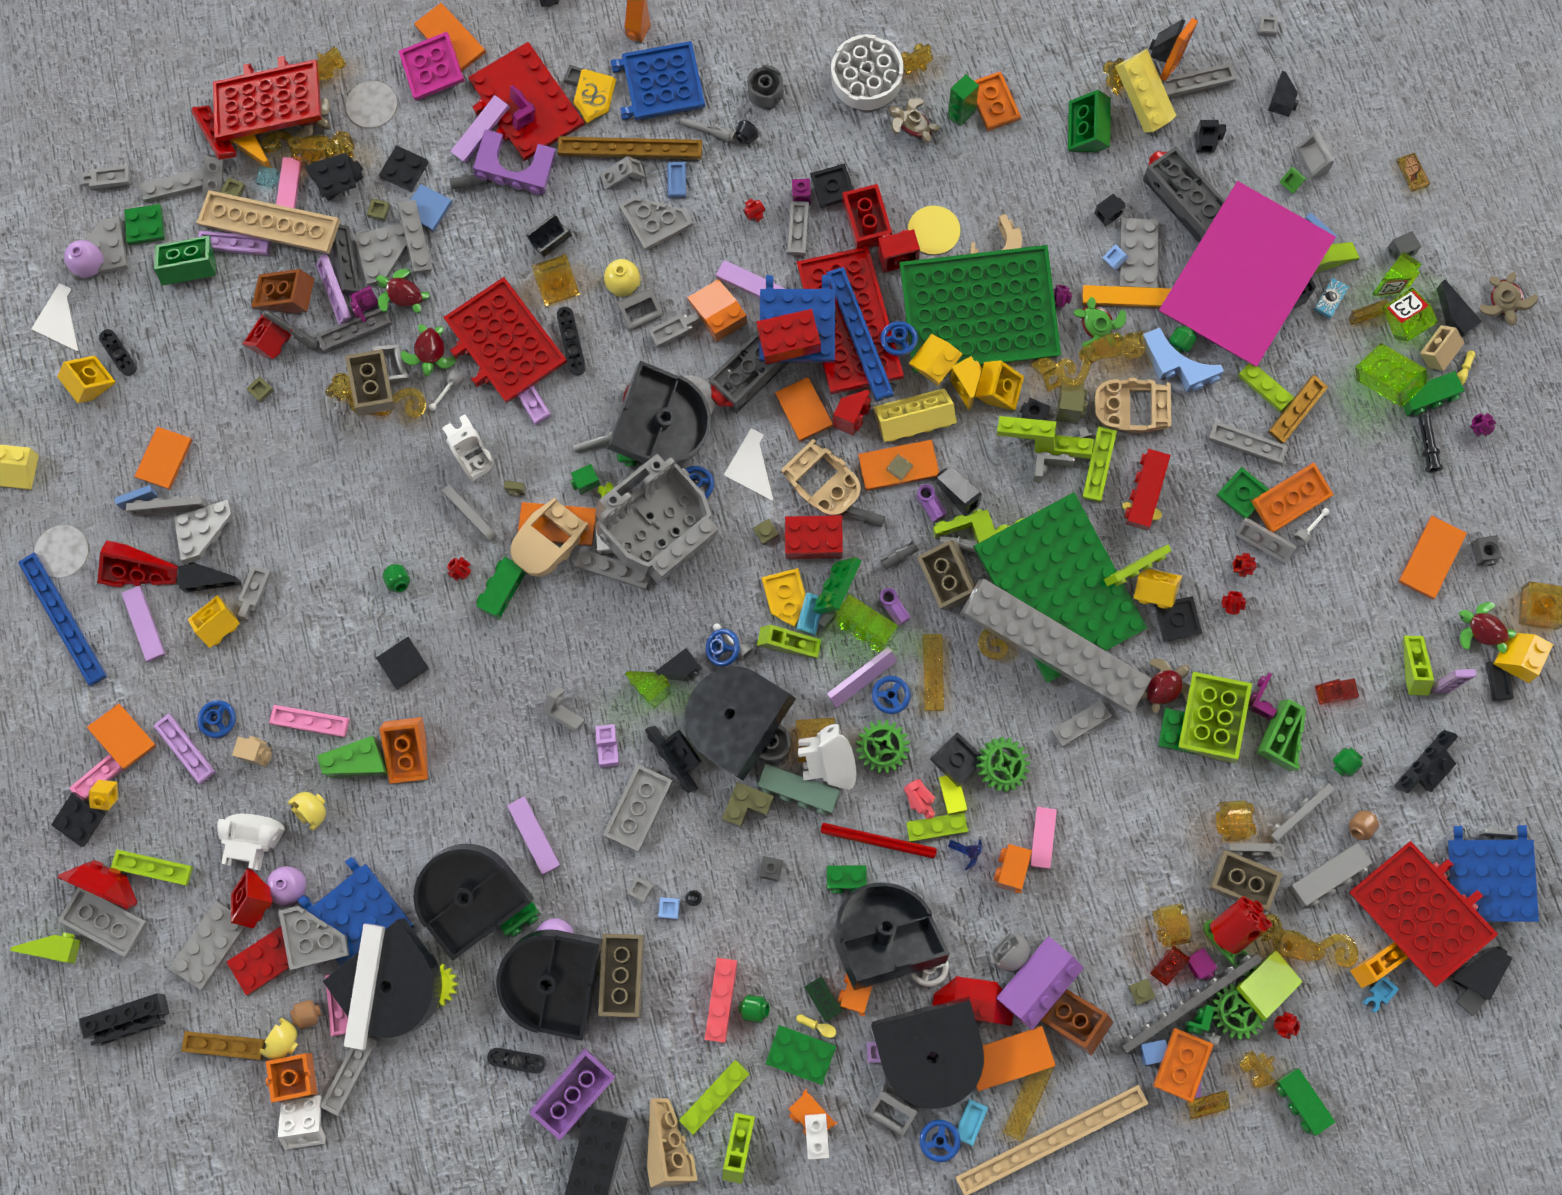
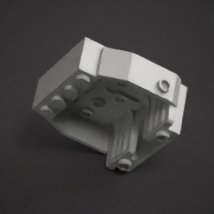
M656 454L603 496L598 502L595 515L598 517L596 525L597 535L621 562L645 575L648 573L659 585L713 540L719 529L710 520L711 512L705 494L689 478V473L684 468L681 469L672 457L664 462ZM642 482L641 487L633 492L632 489ZM646 515H652L653 519H648ZM677 530L679 534L675 535L672 531ZM662 541L665 545L660 546L658 542Z

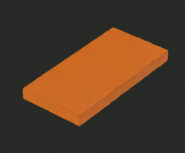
M442 3L438 4L414 23L415 27L426 39L444 32L449 33L461 71L486 53L480 43Z
M932 440L858 454L865 491L938 477L939 469Z
M1315 462L1251 500L1266 528L1274 533L1334 494Z
M522 502L518 532L532 513L545 504ZM564 506L582 521L588 523L589 529L583 531L578 545L593 546L596 508ZM541 516L532 525L534 529L552 543L564 544L570 538V536L544 516Z
M1431 516L1398 582L1434 600L1467 533Z
M1040 1026L1033 1030L983 1045L984 1066L976 1087L978 1091L1056 1066L1043 1027Z

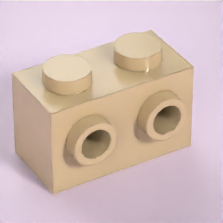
M1441 325L1420 354L1428 368L1444 371L1463 346L1464 341L1457 328Z
M249 736L248 739L238 737L232 756L247 763L266 767L267 763L271 760L272 752L271 748L266 746L267 742L261 741L260 738Z

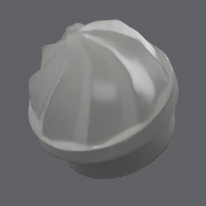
M1215 1032L1206 1033L1202 1039L1214 1044L1211 1053L1213 1051L1219 1052L1221 1036L1216 1035Z

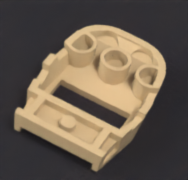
M1128 378V380L1120 381L1119 379L1103 382L1097 388L1095 394L1096 417L1104 427L1117 431L1146 433L1170 429L1171 383L1160 385L1155 384V380L1147 379V381L1137 380V378ZM1130 391H1151V425H1130Z
M814 439L781 469L783 475L798 495L824 515L836 516L844 513L859 497L861 486L855 474L848 469L846 463L841 458H837L827 448L822 449L816 445ZM824 458L837 473L811 497L797 482L818 461Z
M553 498L532 513L516 534L511 544V558L517 566L532 576L541 577L550 574L557 568L559 563L563 560L566 561L570 557L572 550L581 541L580 536L583 531L589 529L588 523L582 521L560 504L556 498ZM541 516L547 518L570 536L560 548L532 527Z

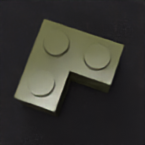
M1062 379L1056 421L1078 424L1080 418L1084 417V412H1086L1087 389H1084L1085 382Z
M736 782L722 820L725 823L742 829L748 811L764 817L768 816L774 796Z

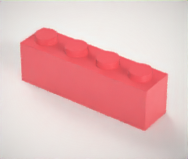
M717 958L705 1040L726 1043L738 966L737 960Z

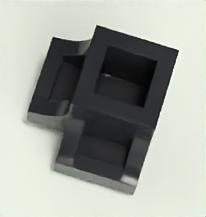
M1200 120L1195 132L1196 153H1214L1218 141L1224 138L1226 124H1219V120Z

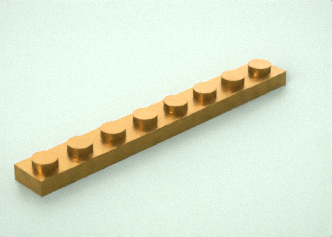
M559 136L557 153L558 156L625 158L629 156L631 158L702 160L703 143L702 140Z

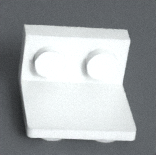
M320 1095L281 1102L278 1138L285 1150L325 1144L326 1136L320 1126V1105L322 1103Z

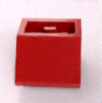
M864 390L841 398L833 414V427L854 436L856 431L859 432L863 425V416H867L871 408L870 391Z

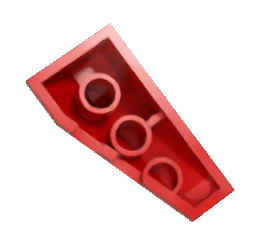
M106 540L100 551L97 583L113 587H123V585L129 584L140 586L147 583L152 585L176 584L178 566L127 544Z

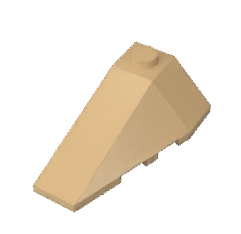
M665 1098L650 1099L647 1158L650 1188L671 1187L697 1181L694 1158L692 1153L689 1154L684 1144L686 1139L679 1132L677 1127L678 1120L670 1100Z

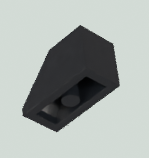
M1282 71L1268 111L1289 117L1291 111L1296 110L1299 100H1296L1298 92L1285 71Z
M685 648L655 672L659 678L687 681L688 679H695L700 674L701 667L688 649Z

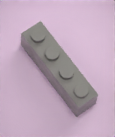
M1356 843L1288 888L1301 907L1308 905L1311 908L1320 902L1318 898L1322 895H1325V897L1330 896L1336 892L1335 887L1339 884L1343 887L1352 881L1351 877L1356 873L1360 876L1368 871L1367 866L1372 864L1360 844Z

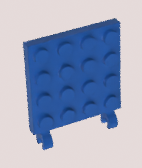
M692 41L623 53V59L610 61L613 73L620 72L622 69H625L632 106L620 108L622 120H628L634 116L636 121L705 108Z
M766 275V289H760V320L812 309L821 342V352L779 362H835V289H830V275H822V289H774L773 275ZM759 340V362H765Z
M1527 825L1517 826L1518 840H1463V827L1454 826V840H1448L1449 860L1454 864L1449 869L1450 883L1456 890L1467 898L1477 890L1483 895L1475 903L1478 906L1476 911L1487 922H1539L1534 840H1527Z
M352 857L346 860L345 863L354 873L315 905H313L308 896L303 895L298 899V902L305 910L347 936L350 956L336 959L340 966L359 952L364 924L383 926L386 929L397 919L405 918L411 927L414 926L368 865L364 864L361 867L356 859Z

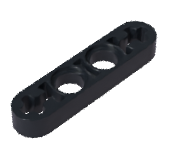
M561 307L557 311V319L568 367L573 375L579 376L585 372L586 365L572 309ZM563 313H567L568 315L567 318L569 323L567 324L565 323V320L563 318ZM567 329L574 330V334L571 337L564 335ZM572 345L578 347V351L574 354L568 352L569 347ZM576 358L580 365L578 370L575 369L574 359Z

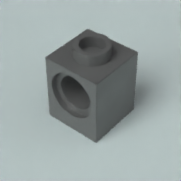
M1411 231L1393 239L1388 246V252L1397 263L1417 254L1422 246L1414 232Z
M1497 535L1480 537L1472 542L1477 565L1492 566L1502 558ZM1484 548L1490 551V555L1484 552Z
M763 856L759 877L779 882L783 860Z

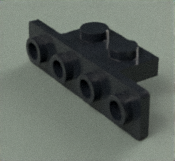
M657 726L647 727L645 732L649 741L654 743L660 757L665 759L671 773L680 781L681 788L687 793L698 790L699 788L689 775V772L702 761L681 730L676 731L665 740Z
M1446 730L1439 733L1408 771L1400 777L1394 787L1399 791L1409 793L1420 782L1426 791L1432 792L1456 765V762L1446 750L1458 738L1457 734Z

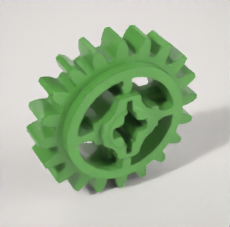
M878 720L877 726L870 722L871 729L864 727L863 730L866 734L859 733L862 741H856V744L861 746V748L856 749V753H862L859 760L865 759L866 761L863 766L866 767L870 764L871 772L875 768L878 769V774L881 773L882 769L888 774L889 768H892L895 772L896 764L902 767L901 759H908L904 753H910V749L905 748V746L910 744V741L903 740L907 737V733L900 734L903 728L895 729L896 722L891 726L888 725V720L885 721L884 725ZM886 732L881 738L872 737L876 733ZM892 736L898 741L899 750L895 749L891 744ZM867 743L872 745L875 750L873 758L868 753ZM886 743L887 749L881 751L879 745ZM884 756H894L890 761H880Z
M1000 737L998 740L995 738L991 739V743H985L986 749L979 750L983 756L977 757L981 764H977L976 767L982 768L978 775L985 776L982 782L989 781L988 788L995 786V791L1002 789L1003 792H1007L1008 789L1015 790V785L1021 786L1020 780L1027 779L1023 773L1030 772L1029 769L1025 768V765H1029L1030 762L1024 760L1028 757V754H1022L1024 747L1017 748L1018 741L1012 743V738H1006V740L1004 737ZM1002 749L1007 750L1008 752H1010L1013 757H1010L1009 755H1007L1006 752L1003 753V750H1002ZM994 772H997L1000 776H1003L1005 780L998 778L994 774Z
M1233 983L1228 984L1229 990L1226 987L1221 989L1223 994L1216 992L1215 995L1218 997V1000H1211L1216 1005L1214 1008L1216 1015L1212 1016V1019H1218L1215 1027L1223 1026L1222 1034L1229 1031V1038H1233L1236 1033L1237 1040H1241L1242 1034L1246 1039H1249V1032L1257 1035L1256 1028L1263 1029L1260 1022H1267V1019L1262 1020L1250 1004L1244 1003L1239 998L1238 994L1241 993L1235 988ZM1230 997V1007L1224 1011V1004ZM1238 1008H1247L1240 1014L1231 1013ZM1254 1011V1018L1248 1025V1015ZM1226 1018L1235 1019L1239 1023L1240 1028L1231 1025Z

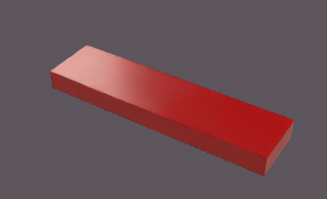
M210 106L192 107L191 113L218 160L235 158L236 151L229 140L217 142L214 138V113Z

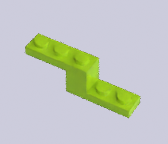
M999 416L997 436L1034 439L1035 453L1047 452L1051 453V455L1067 454L1070 457L1092 458L1094 439L1056 435V422Z
M978 509L965 517L964 515H959L949 522L940 521L935 524L932 532L936 539L941 537V535L945 536L971 527L974 538L979 543L1009 526L1004 524L995 530L988 509L984 511Z

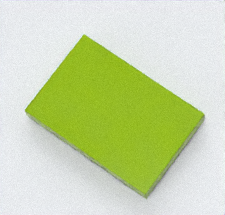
M1274 950L1236 988L1262 1020H1265L1303 981L1277 950Z

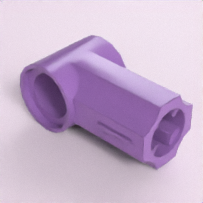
M929 484L921 485L916 495L917 501L922 504L932 523L944 518L947 513L937 498L934 488ZM928 491L931 496L924 498L921 496V492Z
M886 588L881 592L879 604L886 610L896 627L911 618L898 599L894 589ZM889 594L892 596L893 601L886 602L883 596Z

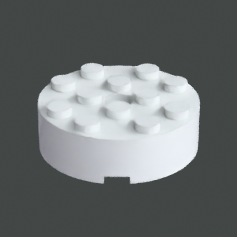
M865 34L852 37L838 47L831 62V83L834 92L842 102L852 108L874 110L890 103L900 91L903 79V60L898 49L890 41L877 38L876 35Z

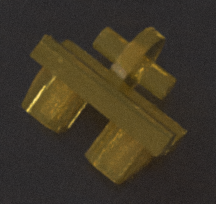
M922 43L915 45L914 52L910 54L906 51L901 53L903 72L906 75L918 68L923 72L927 70L926 64L934 60L931 46L929 44L924 46Z
M335 46L324 55L320 52L316 54L318 57L320 80L325 79L329 81L333 77L332 70L334 68L342 69L346 66L341 53Z
M1119 57L1115 62L1108 60L1103 66L1104 73L1109 74L1106 78V85L1112 87L1113 94L1116 95L1119 94L1120 89L1124 86L1115 67L1123 62V59Z
M1248 1050L1244 1053L1245 1057L1242 1058L1238 1065L1244 1073L1252 1068L1258 1073L1250 1079L1253 1086L1259 1089L1265 1085H1272L1275 1082L1270 1075L1275 1070L1271 1064L1275 1060L1273 1055L1267 1058L1262 1052L1258 1055V1058L1253 1050Z

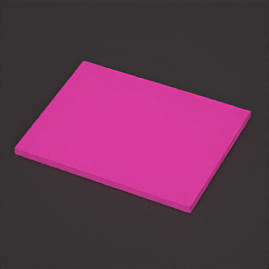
M1237 181L1158 311L1181 325L1189 327L1200 336L1252 366L1257 367L1336 236Z

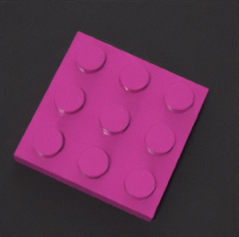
M448 32L398 51L413 98L416 101L465 82Z

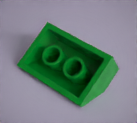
M1095 90L1070 100L1068 151L1096 153L1109 148L1111 97L1099 90Z
M209 235L155 245L154 270L162 286L216 276V260Z

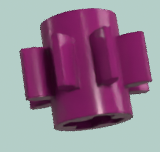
M1056 285V288L1053 289L1056 307H1065L1066 303H1071L1072 292H1069V287Z
M1480 413L1473 417L1470 428L1478 437L1481 434L1486 437L1494 431L1496 421L1489 413H1486L1485 416Z

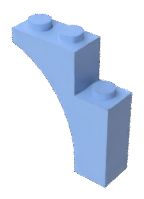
M1160 328L1143 334L1140 342L1160 380L1165 377L1170 379L1178 374L1186 392L1190 390L1197 391L1204 384L1209 382L1213 384L1221 379L1220 377L1224 372L1221 365L1201 364L1181 355L1170 345Z

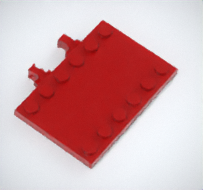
M529 42L468 77L470 83L480 96L479 102L472 106L477 117L494 95L510 107L499 120L496 132L503 134L505 141H511L524 161L535 155L538 144L549 147L558 141L559 136L566 137L585 125L581 116ZM513 85L535 107L534 121L519 130H516L513 126V114L520 109L510 98V87Z
M285 56L277 57L278 68L254 73L253 67L248 63L243 65V75L213 81L214 138L216 141L221 142L322 120L319 67L316 59L288 65Z
M505 277L443 317L459 339L456 342L457 346L450 350L451 354L455 359L465 353L467 356L470 354L479 366V373H477L476 377H471V381L476 387L483 383H491L506 404L567 363L566 358Z
M1409 841L1353 888L1349 894L1436 988L1499 934L1476 911L1478 906L1475 903L1483 895L1477 890L1467 898L1465 895H1461L1446 879L1447 875L1445 872L1454 864L1449 859L1441 865L1437 862L1432 864Z

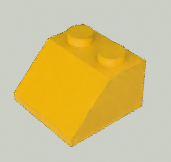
M931 334L909 362V365L936 386H939L963 353L950 343Z
M95 355L63 362L57 378L77 403L94 400L115 384V380Z
M972 356L952 366L950 381L968 410L972 409L982 370L977 360L974 361Z
M1001 360L984 362L975 397L988 405L1014 411L1016 410L1024 376Z
M1150 568L1142 570L1137 579L1134 599L1143 604L1154 603L1161 608L1172 607L1176 601L1182 576Z
M218 595L188 618L195 634L209 648L219 644L225 635L235 631L240 624L237 617Z
M1517 633L1516 636L1505 643L1507 645L1506 652H1499L1493 664L1529 684L1539 676L1553 644L1535 634Z

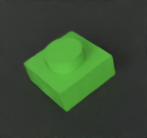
M1291 167L1279 182L1294 194L1307 178L1294 167Z

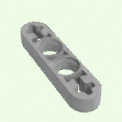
M449 484L441 490L489 542L497 536Z

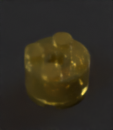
M1245 800L1218 803L1217 807H1220V812H1216V827L1218 834H1222L1224 837L1221 838L1223 842L1249 840L1252 835H1256V825L1253 823L1252 818L1254 814L1252 803H1247Z
M1182 903L1158 907L1152 911L1153 920L1158 924L1159 930H1156L1158 942H1161L1166 948L1191 943L1189 939L1191 937L1190 925L1187 914L1182 915L1181 910L1184 909Z

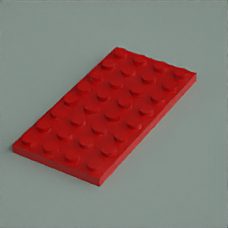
M868 246L797 261L803 289H822V275L844 267L889 382L904 379L899 356L888 353L881 344V333L889 324ZM836 299L835 362H822L831 395L869 386ZM891 330L887 333L886 337L892 336ZM895 342L887 343L892 349L897 350Z

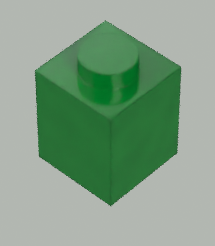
M592 464L571 472L573 479L570 482L574 490L578 489L580 495L601 485Z

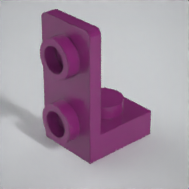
M513 85L510 87V98L520 108L513 114V126L516 130H519L534 121L535 107Z
M371 286L350 295L352 298V302H350L356 318H361L363 323L366 322L363 311L378 304V299Z
M1270 672L1265 676L1262 675L1258 680L1257 686L1259 688L1256 693L1253 692L1250 696L1249 703L1251 704L1248 708L1268 720L1274 717L1277 710L1273 708L1271 703L1259 700L1272 676Z

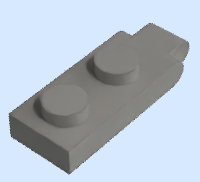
M128 165L88 170V173L81 175V185L90 189L131 185V168Z

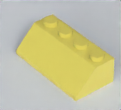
M1148 49L1115 66L1144 133L1154 132L1168 124L1176 116Z
M945 388L873 407L884 442H893L898 438L912 437L917 433L931 432L936 428H946L957 423L954 403Z
M0 445V487L32 490L39 454L29 447Z

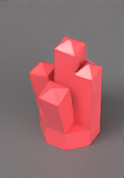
M920 779L906 785L903 791L908 797L910 808L917 810L919 814H924L926 819H932L935 815L930 806L935 799L933 794L923 785Z

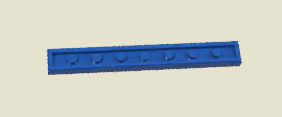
M844 267L826 272V275H830V287L835 289L836 302L875 401L879 402L894 397L893 390Z
M34 552L20 560L18 564L87 684L93 686L108 677L38 555Z

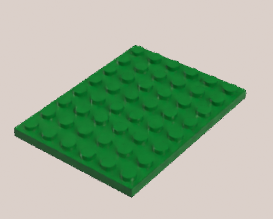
M1048 245L899 263L906 323L913 326L918 335L917 345L910 352L911 360L931 334L950 343L963 353L956 364L971 356L974 361L977 360L980 366L984 365V362L1001 360L1007 363L1061 356ZM907 330L910 346L912 343V334L909 330ZM912 367V373H913V374H914V373H920V372H918L916 369H914V368Z
M1075 492L973 546L995 586L1104 651L1147 629L1124 583L1118 586L1115 583L1109 586L1106 585L1104 579L1117 572ZM1033 658L1046 683L1061 676L1060 673Z

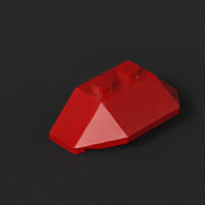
M92 860L58 875V879L117 904L122 908L129 909L137 905V899L127 876L121 874V871L118 869L103 866V863L100 861Z
M956 976L933 995L932 1006L970 996L976 1021L1012 1026L1013 1014L997 999V996L1003 989L995 981Z

